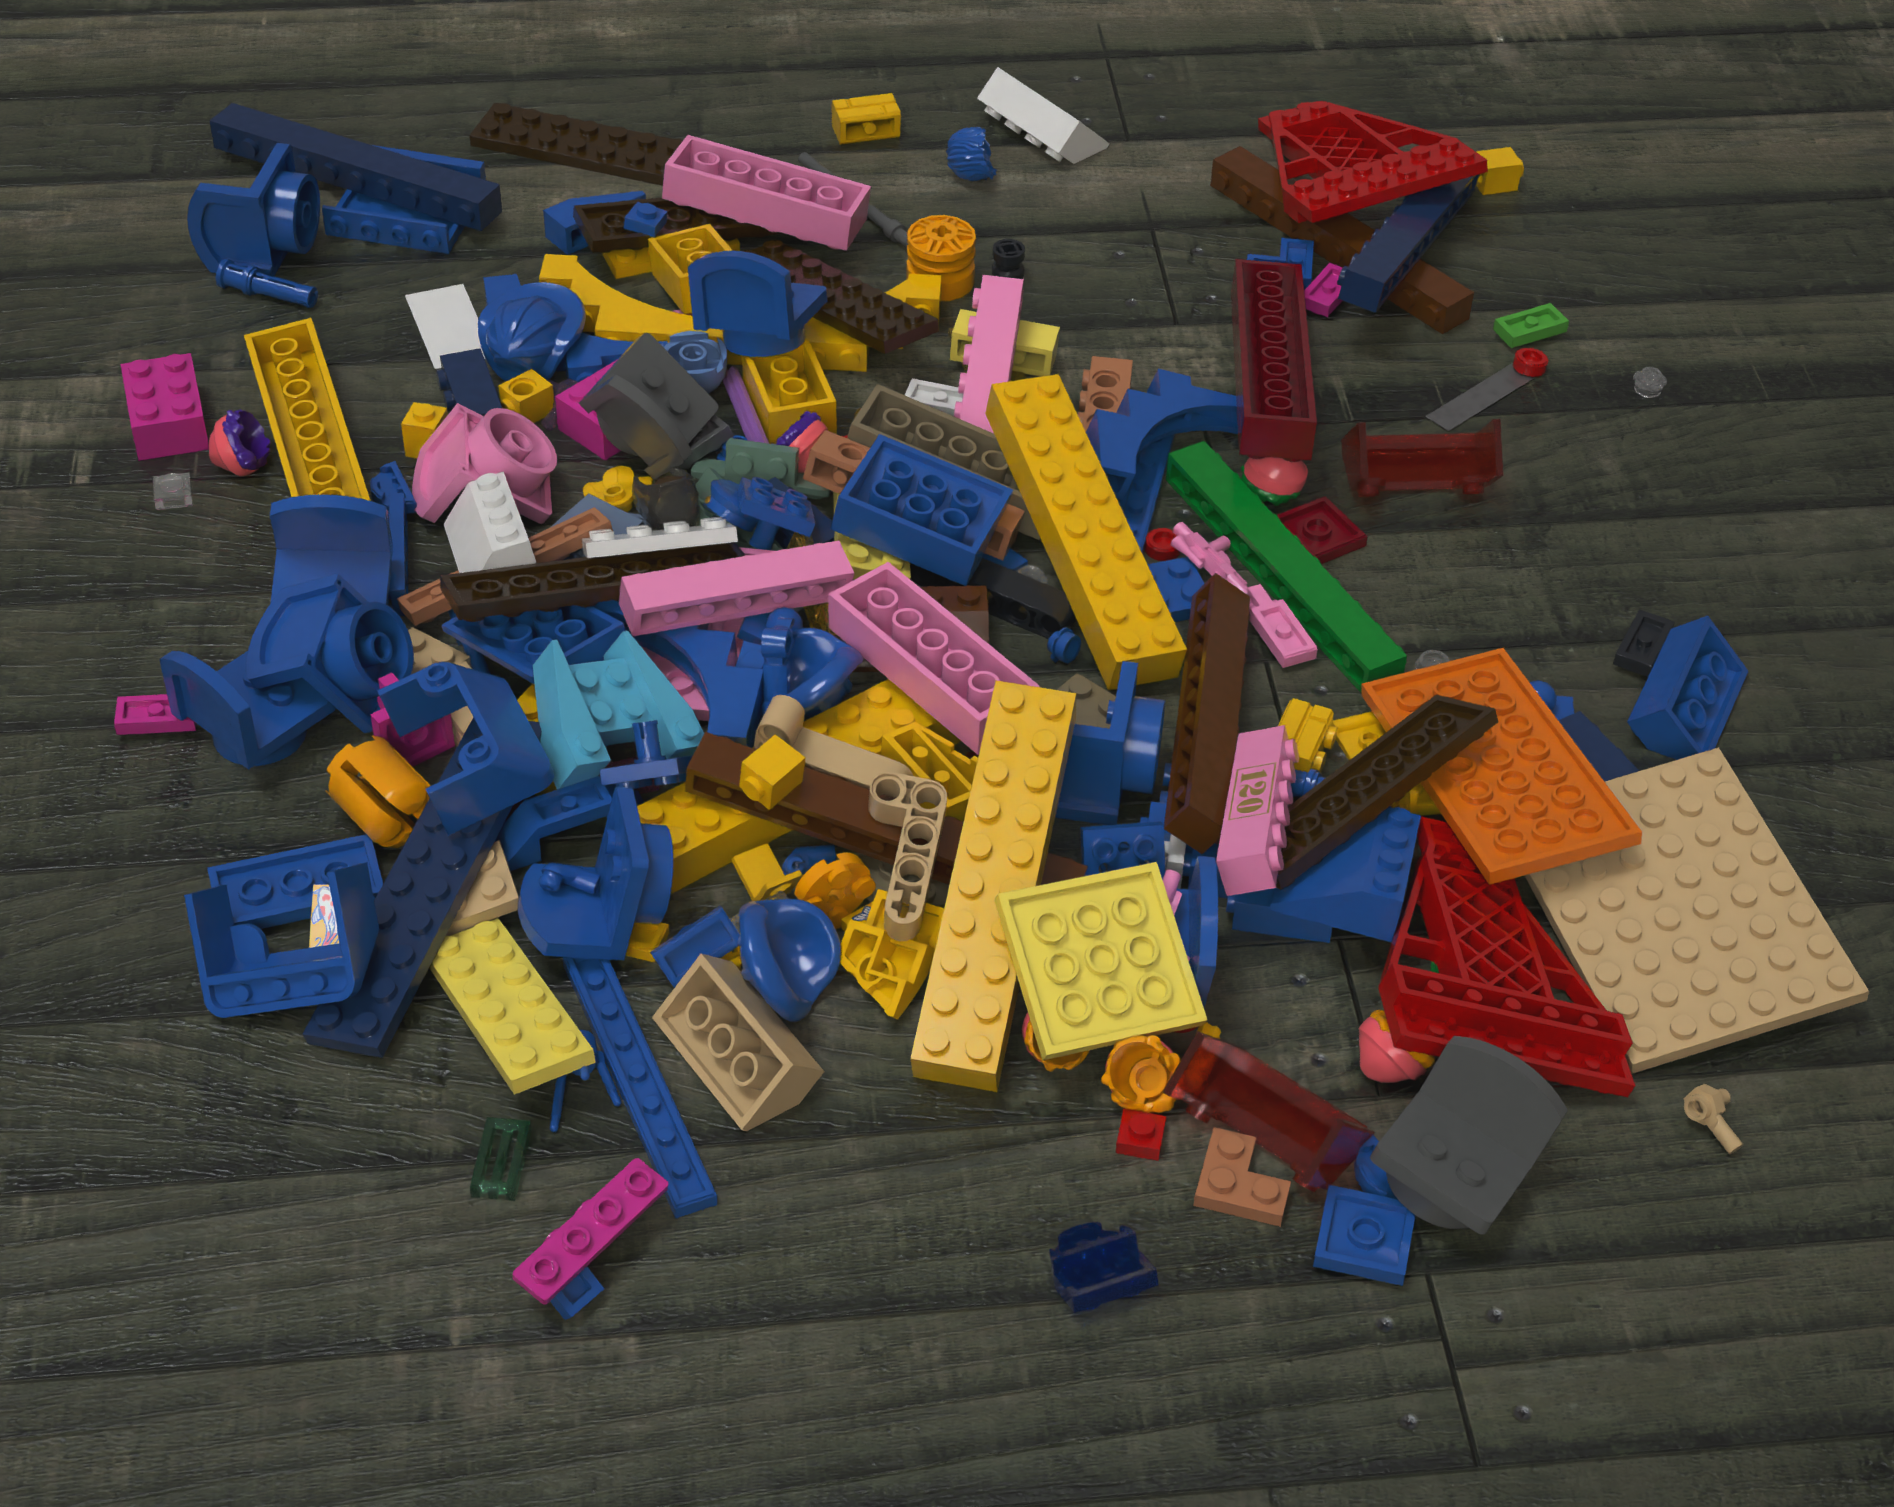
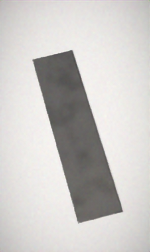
M1513 363L1425 417L1445 430L1450 431L1535 377L1520 374L1513 368Z

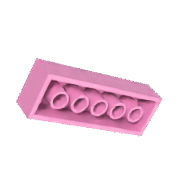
M687 135L665 164L662 199L672 201L679 206L701 209L708 214L729 217L739 223L761 226L771 232H782L796 236V238L803 241L824 244L831 249L847 251L867 220L871 186Z
M889 562L828 594L829 629L848 645L858 650L863 658L977 755L980 752L995 681L1040 687Z

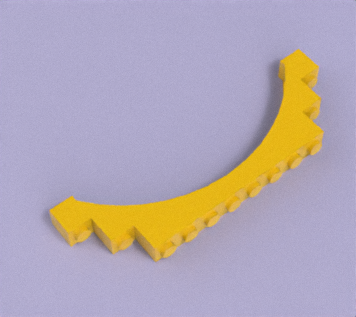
M544 255L539 282L559 284L569 288L578 295L584 304L586 312L583 332H595L597 337L633 342L644 333H649L657 341H668L669 343L670 336L676 333L701 331L694 330L693 317L691 315L675 313L648 305L609 287L578 263V256ZM908 274L907 280L884 292L894 298L901 299L917 309L923 310L925 313L937 318L939 323L942 275ZM813 317L805 324V339H809L822 370L867 372L870 346ZM709 328L707 331H702L708 333V339L717 342V338L723 341V333L720 329ZM727 350V364L742 365V355Z

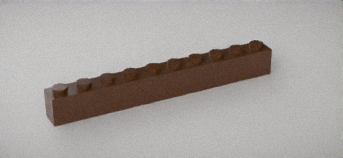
M1239 146L1213 159L1211 187L1291 238L1314 241L1313 252L1330 263L1342 268L1344 266L1349 267L1354 254H1360L1365 241H1371L1375 230L1348 213L1311 223L1309 220L1297 223L1284 212L1278 169L1243 147ZM1292 178L1287 180L1289 185H1294L1296 182ZM1419 259L1387 299L1436 331L1444 334L1469 320L1474 292L1422 259Z
M1217 573L1192 596L1186 643L1187 652L1184 659L1164 830L1201 854L1214 843L1219 844L1236 752L1237 735L1240 730L1238 720L1242 707L1240 699L1241 689L1244 685L1242 678L1243 668L1246 663L1247 626L1250 619V596Z
M708 732L704 733L687 766L685 792L894 865L902 827L879 822L871 816L868 810L869 789L847 782L841 777L830 776L810 769L805 765L802 783L769 810L760 802L753 801L747 797L742 788L739 787L742 761L756 749L736 743L727 737L716 736ZM885 794L879 796L880 799L885 801L895 799ZM945 816L932 875L933 880L950 885L964 823L955 817ZM922 838L911 840L916 845H926L929 843ZM1048 852L1041 885L1084 877L1088 866L1077 863L1071 858L1060 857Z

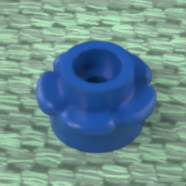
M1067 627L1062 628L1060 631H1055L1050 636L1047 644L1048 651L1052 653L1050 656L1051 660L1055 663L1058 660L1067 664L1071 663L1079 653L1081 638Z

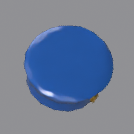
M725 479L713 480L710 487L711 495L706 497L705 504H703L704 508L745 531L753 532L759 519L740 513L737 494L739 484Z

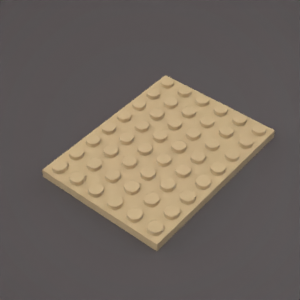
M1719 747L1605 781L1641 829L1642 840L1640 845L1524 875L1574 969L1607 1011L1623 1014L1633 1042L1625 1055L1631 1074L1867 1001L1868 988Z

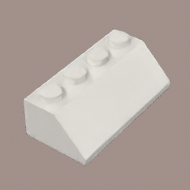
M997 67L977 99L987 105L984 109L986 113L998 121L1002 116L1005 117L1007 120L1004 125L1017 134H1020L1022 130L1027 132L1024 138L1038 148L1042 144L1048 146L1045 152L1059 162L1064 157L1075 164L1107 149L1110 144L1079 120L999 67Z
M504 472L497 474L487 473L475 481L468 482L443 524L459 573L535 564L536 560Z

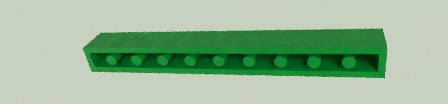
M1205 441L1168 453L1166 481L1218 538L1221 536L1229 538L1231 543L1229 550L1275 600L1283 599L1313 642L1361 694L1362 683L1404 673L1407 655L1402 647L1397 645L1384 632L1382 626L1364 611L1361 604L1348 594L1336 578L1331 576L1321 565L1318 558L1313 556L1301 544L1299 538L1293 535L1282 524L1279 517L1265 506L1260 497L1249 489L1241 480V477L1236 472H1233L1222 460L1219 453L1215 452Z

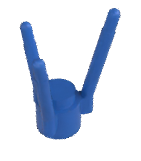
M580 1030L594 1050L596 1063L583 1066L581 1069L571 1073L581 1076V1079L586 1081L589 1079V1073L594 1068H597L613 1105L616 1107L620 1106L621 1099L605 1064L604 1053L597 1050L596 1038L591 1032ZM567 1074L556 1079L550 1122L551 1132H557L559 1128Z

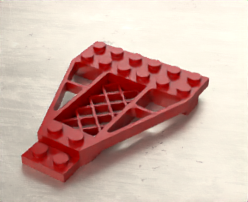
M1304 102L1298 104L1296 108L1275 110L1270 112L1268 116L1258 118L1259 131L1272 140L1275 150L1284 212L1297 223L1308 220L1311 223L1488 172L1487 159L1455 137L1330 102ZM1409 144L1420 145L1411 148V150L1407 152L1401 151L1399 149V147L1406 146ZM1283 155H1284L1286 158H1288V159L1290 160V162L1285 163V162H1284V159H1283ZM1305 174H1308L1313 178L1311 180H1298L1294 183V185H1289L1287 182L1288 179L1302 176Z
M1421 816L1417 839L1422 855L1415 865L1378 986L1393 1046L1408 1052H1418L1440 1057L1445 1046L1453 1036L1473 1038L1513 1054L1537 1071L1545 1080L1628 1098L1636 1085L1625 1057L1633 1042L1623 1014L1607 1011L1522 902L1515 878L1489 885L1449 824ZM1416 904L1421 908L1429 939L1407 933ZM1404 954L1430 960L1437 965L1439 973L1398 964L1400 955ZM1551 988L1564 990L1574 1003L1554 999Z

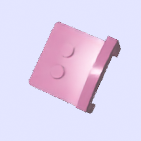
M457 403L420 449L412 484V495L417 504L415 511L420 517L435 523L464 487H466L468 482L475 481L487 473L497 474L504 472L519 514L539 524H543L552 514L550 473L557 465L555 449L548 437L538 426L517 412L504 408H494L482 416Z

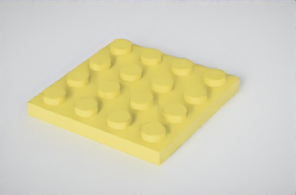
M1157 862L999 893L994 899L1042 1061L1111 1046L1131 1036H1157L1203 1026L1207 1021Z

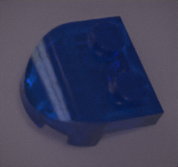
M1091 1222L1074 1226L1059 1234L1058 1246L1055 1249H1049L1053 1283L1057 1292L1074 1313L1093 1310L1101 1304L1122 1297L1136 1296L1143 1290L1159 1285L1157 1270L1138 1249L1136 1232L1131 1228L1121 1225L1119 1228L1120 1232L1107 1231L1102 1229L1100 1222Z

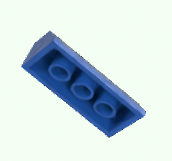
M1709 616L1670 629L1627 721L1632 732L1639 737L1648 750L1676 760L1715 749L1748 674V669Z

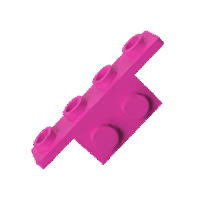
M639 1158L633 1159L594 1197L582 1203L567 1222L547 1236L543 1244L513 1271V1280L540 1303H549L668 1190V1181Z

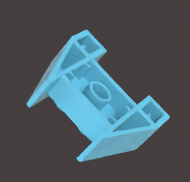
M623 631L603 655V661L568 665L558 640H552L533 664L538 722L542 731L540 742L553 767L555 774L553 782L557 790L598 776L600 774L599 769H604L611 761L605 746L635 741L632 728L633 723L658 721L657 728L661 755H666V759L693 755L704 735L692 708L629 631Z

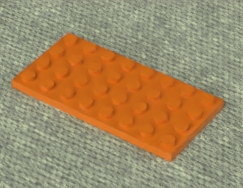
M1504 648L1362 683V697L1386 732L1435 695L1495 708L1498 718L1497 724L1486 731L1480 739L1473 741L1460 751L1454 759L1447 761L1438 768L1428 779L1420 782L1489 885L1641 844V829Z

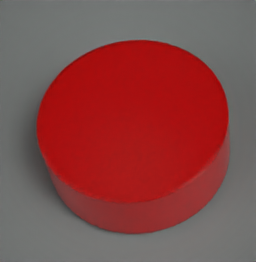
M1522 348L1516 351L1512 365L1520 374L1538 377L1546 372L1549 360L1538 349Z
M1157 528L1147 534L1145 552L1150 558L1157 561L1176 559L1181 552L1170 545L1171 541L1176 537L1173 530Z

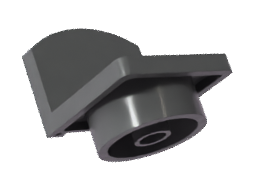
M644 333L638 337L579 402L588 414L593 410L597 413L601 430L615 447L628 454L638 455L648 465L644 470L653 480L683 464L692 454L689 443L718 410L717 402L649 333Z
M1453 1036L1445 1046L1419 1092L1378 1142L1370 1159L1376 1166L1386 1172L1389 1186L1397 1199L1419 1218L1444 1228L1463 1229L1469 1227L1478 1234H1486L1537 1161L1568 1112V1109L1553 1087L1537 1071L1518 1057L1481 1040Z

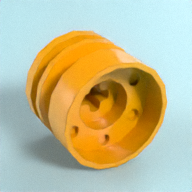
M932 215L921 218L913 223L907 232L908 259L906 262V280L908 279V274L942 275L941 301H952L968 294L975 283L974 258L976 256V234L974 228L968 222L948 215Z

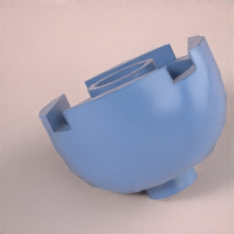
M685 331L670 336V342L663 346L708 394L716 390L725 378L727 348L719 338L715 342L708 339V333Z

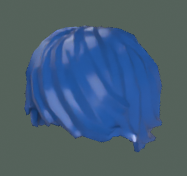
M979 126L958 130L948 141V148L946 150L948 166L959 178L965 180H987V178L993 179L996 175L997 169L993 168L990 162L991 150L990 144L985 139L986 130L981 129Z

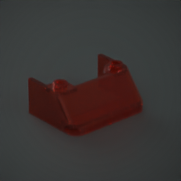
M1493 419L1477 433L1366 436V422H1358L1341 439L1342 458L1350 490L1358 491L1359 497L1378 496L1379 491L1462 489L1463 494L1484 493V487L1490 486L1503 476L1500 419Z
M1199 1031L1196 1033L1162 1091L1169 1097L1188 1103L1185 1111L1206 1124L1213 1118L1227 1124L1241 1134L1256 1137L1258 1145L1290 1164L1289 1167L1296 1172L1292 1178L1295 1182L1312 1192H1316L1318 1188L1328 1190V1186L1332 1185L1357 1158L1361 1146L1375 1133L1374 1130L1244 1049Z

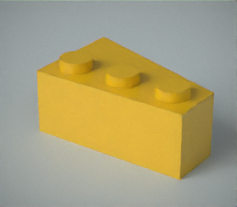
M916 721L883 734L881 755L906 765L915 777L939 782L947 792L945 816L955 817L964 822L978 757L973 756L969 759L954 750V743ZM930 802L919 804L925 809L937 807Z

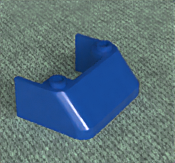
M439 662L377 690L399 737L465 706H468L483 734L468 742L460 750L458 760L463 769L462 772L426 788L448 836L543 791L552 783L555 774L550 760L505 679L449 662Z
M367 862L327 872L337 924L338 944L269 954L266 936L258 926L249 923L234 925L227 884L185 894L184 898L202 994L207 1009L217 1017L227 1018L339 1002L355 996L361 989L379 934V924Z

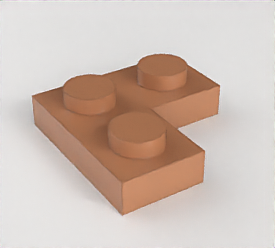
M1214 1127L1193 1206L1281 1227L1291 1181L1250 1172L1249 1168L1255 1149L1256 1137Z

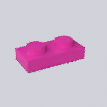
M1329 263L1304 290L1307 310L1328 317L1343 301L1338 299L1341 286L1337 285L1342 267Z
M167 694L117 697L114 719L116 735L196 731L197 723L187 717L181 721L171 714Z

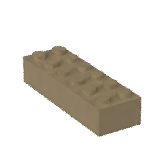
M876 384L851 423L847 439L871 448L878 435L881 434L1013 489V494L1008 504L1025 510L1019 532L1038 540L1041 539L994 433Z

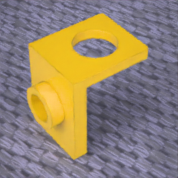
M768 843L735 855L731 860L752 901L774 900L789 894L803 876L800 870L784 875Z

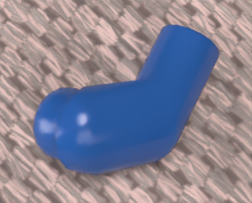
M821 845L795 848L783 863L782 870L784 875L798 870L804 875L813 865L823 859L827 864L836 861L835 846Z

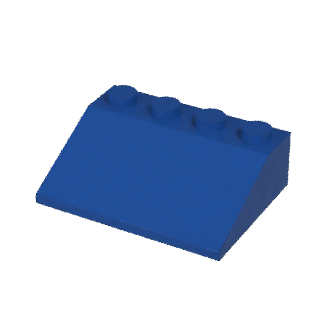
M879 434L838 496L831 530L967 586L980 564L1009 503L1013 489Z
M577 605L564 606L554 612L526 611L516 617H506L503 615L488 616L478 622L459 620L456 616L442 624V629L445 633L533 684V664L552 640H558L568 665L603 661V655L619 635L625 631L623 622L593 606L580 607Z
M1388 807L1374 821L1367 823L1354 833L1347 842L1337 846L1324 856L1321 862L1313 865L1297 877L1291 885L1284 887L1282 890L1275 888L1269 911L1392 942L1404 901L1421 816L1413 814L1404 808Z

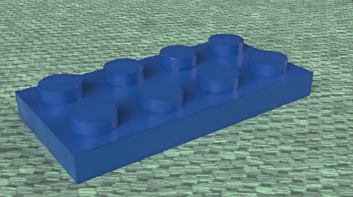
M367 834L207 867L211 888L227 884L234 925L249 923L258 926L260 929L310 919L313 885H329L327 872L367 862L374 900L383 886L373 842Z

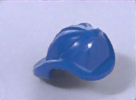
M529 283L504 293L490 302L483 309L478 319V337L485 359L496 375L505 382L530 369H533L548 381L554 375L559 363L568 350L580 338L586 321L585 307L576 293L565 286L555 283Z
M801 628L793 631L795 644L791 648L788 660H791V692L786 696L796 699L803 706L805 712L804 721L839 704L845 695L849 694L852 690L853 684L850 681V674L863 662V656L858 650L832 634L817 628ZM770 701L762 703V716H764Z
M779 899L748 902L739 910L740 936L738 937L737 945L740 947L743 967L741 974L744 980L749 981L762 995L766 1003L781 1017L790 1022L800 1021L808 1015L813 1003L834 979L841 960V945L838 933L830 918L817 906L807 901Z

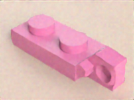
M1261 584L1248 587L1247 595L1250 596L1249 621L1282 668L1316 659L1317 646L1283 599L1271 600Z

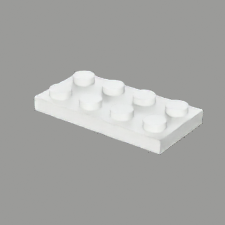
M722 517L700 519L701 526L689 527V523H686V521L663 523L664 530L652 531L649 525L626 527L627 534L614 535V531L611 529L589 531L590 538H582L583 554L587 558L731 543L738 542L736 526L726 523V519H722Z

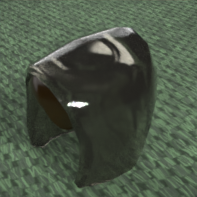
M672 467L669 471L672 476L659 478L656 480L655 485H644L638 477L633 478L632 496L634 505L644 520L655 530H664L663 523L686 521V523H689V527L699 525V492L695 486L694 477L681 468Z

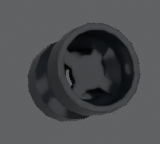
M1002 239L994 243L992 256L995 262L992 264V276L1023 279L1024 265L1022 262L1025 258V246L1022 242L1014 239Z

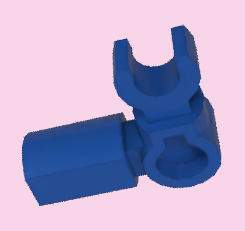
M778 618L774 627L763 630L761 653L763 657H767L763 663L764 701L771 702L772 698L776 695H787L791 692V660H788L791 648L795 644L792 626L795 624L794 618Z

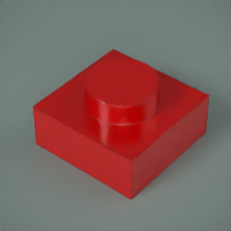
M1123 1109L1115 1153L1159 1161L1167 1116Z

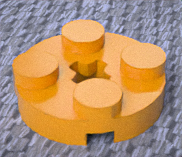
M848 852L836 854L840 860L827 864L823 859L813 865L799 880L794 895L799 900L807 901L821 909L830 918L835 929L841 928V919L854 912L876 888V883L871 878L868 867L857 855Z

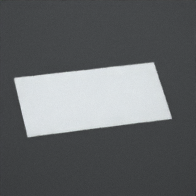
M463 284L405 295L434 369L441 368L440 355L481 348L478 337V317Z

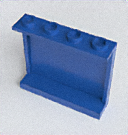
M376 146L486 180L485 165L482 161ZM348 189L336 207L322 206L326 235L445 254L450 253L465 227Z

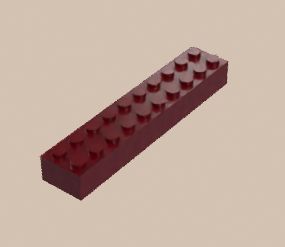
M1235 259L1231 307L1239 455H1247L1253 459L1265 457L1283 458L1290 462L1311 460L1317 418L1302 264Z

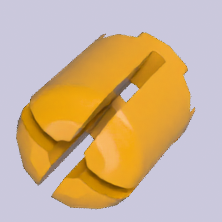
M372 735L375 740L364 742L356 747L349 743L334 756L326 771L331 776L328 784L329 791L326 790V793L373 842L391 848L404 846L415 826V823L407 815L413 814L419 819L430 798L426 788L431 785L384 738Z

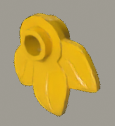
M615 466L604 473L602 481L585 484L583 494L585 497L589 493L625 512H629L632 509L634 498L648 492L647 489L653 485V479L649 476L635 478L631 467Z

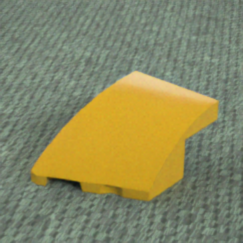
M878 889L866 922L861 923L852 919L849 920L840 944V964L857 979L860 986L880 1004L888 1016L898 1020L930 972L944 908L926 903L918 935L908 941H897L889 937L884 929L885 901L888 892ZM902 902L900 918H906L909 912V904Z

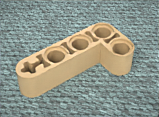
M776 695L773 697L756 730L754 749L757 750L776 734L806 757L805 765L808 768L830 776L841 777L847 782L867 789L870 788L872 779L882 772H895L913 776V773L906 765L896 760L804 728V708L796 699L790 696Z
M882 772L877 774L870 783L868 810L875 820L902 827L885 901L884 929L892 939L908 941L918 935L921 928L945 820L947 792L939 782L895 772ZM890 794L896 799L885 801L880 799L879 796ZM930 802L937 807L925 809L919 804ZM922 838L929 843L926 845H916L911 840ZM905 875H915L921 880L908 882L902 877ZM902 902L909 904V912L906 918H900Z

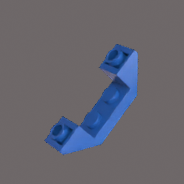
M596 776L524 800L505 821L495 842L499 840L502 845L510 871L542 861L540 838L605 816L607 818L616 784L602 785L601 777ZM633 789L637 806L645 803L639 792Z

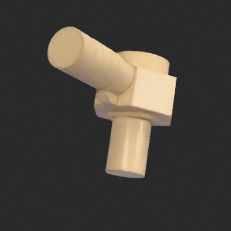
M1703 1084L1693 1089L1683 1098L1684 1110L1688 1118L1704 1126L1707 1125L1729 1155L1744 1145L1722 1117V1114L1726 1111L1725 1105L1731 1099L1726 1089H1715L1707 1084Z

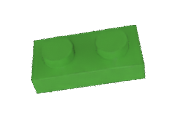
M1551 303L1497 318L1495 319L1493 330L1510 348H1514L1567 332L1569 320Z

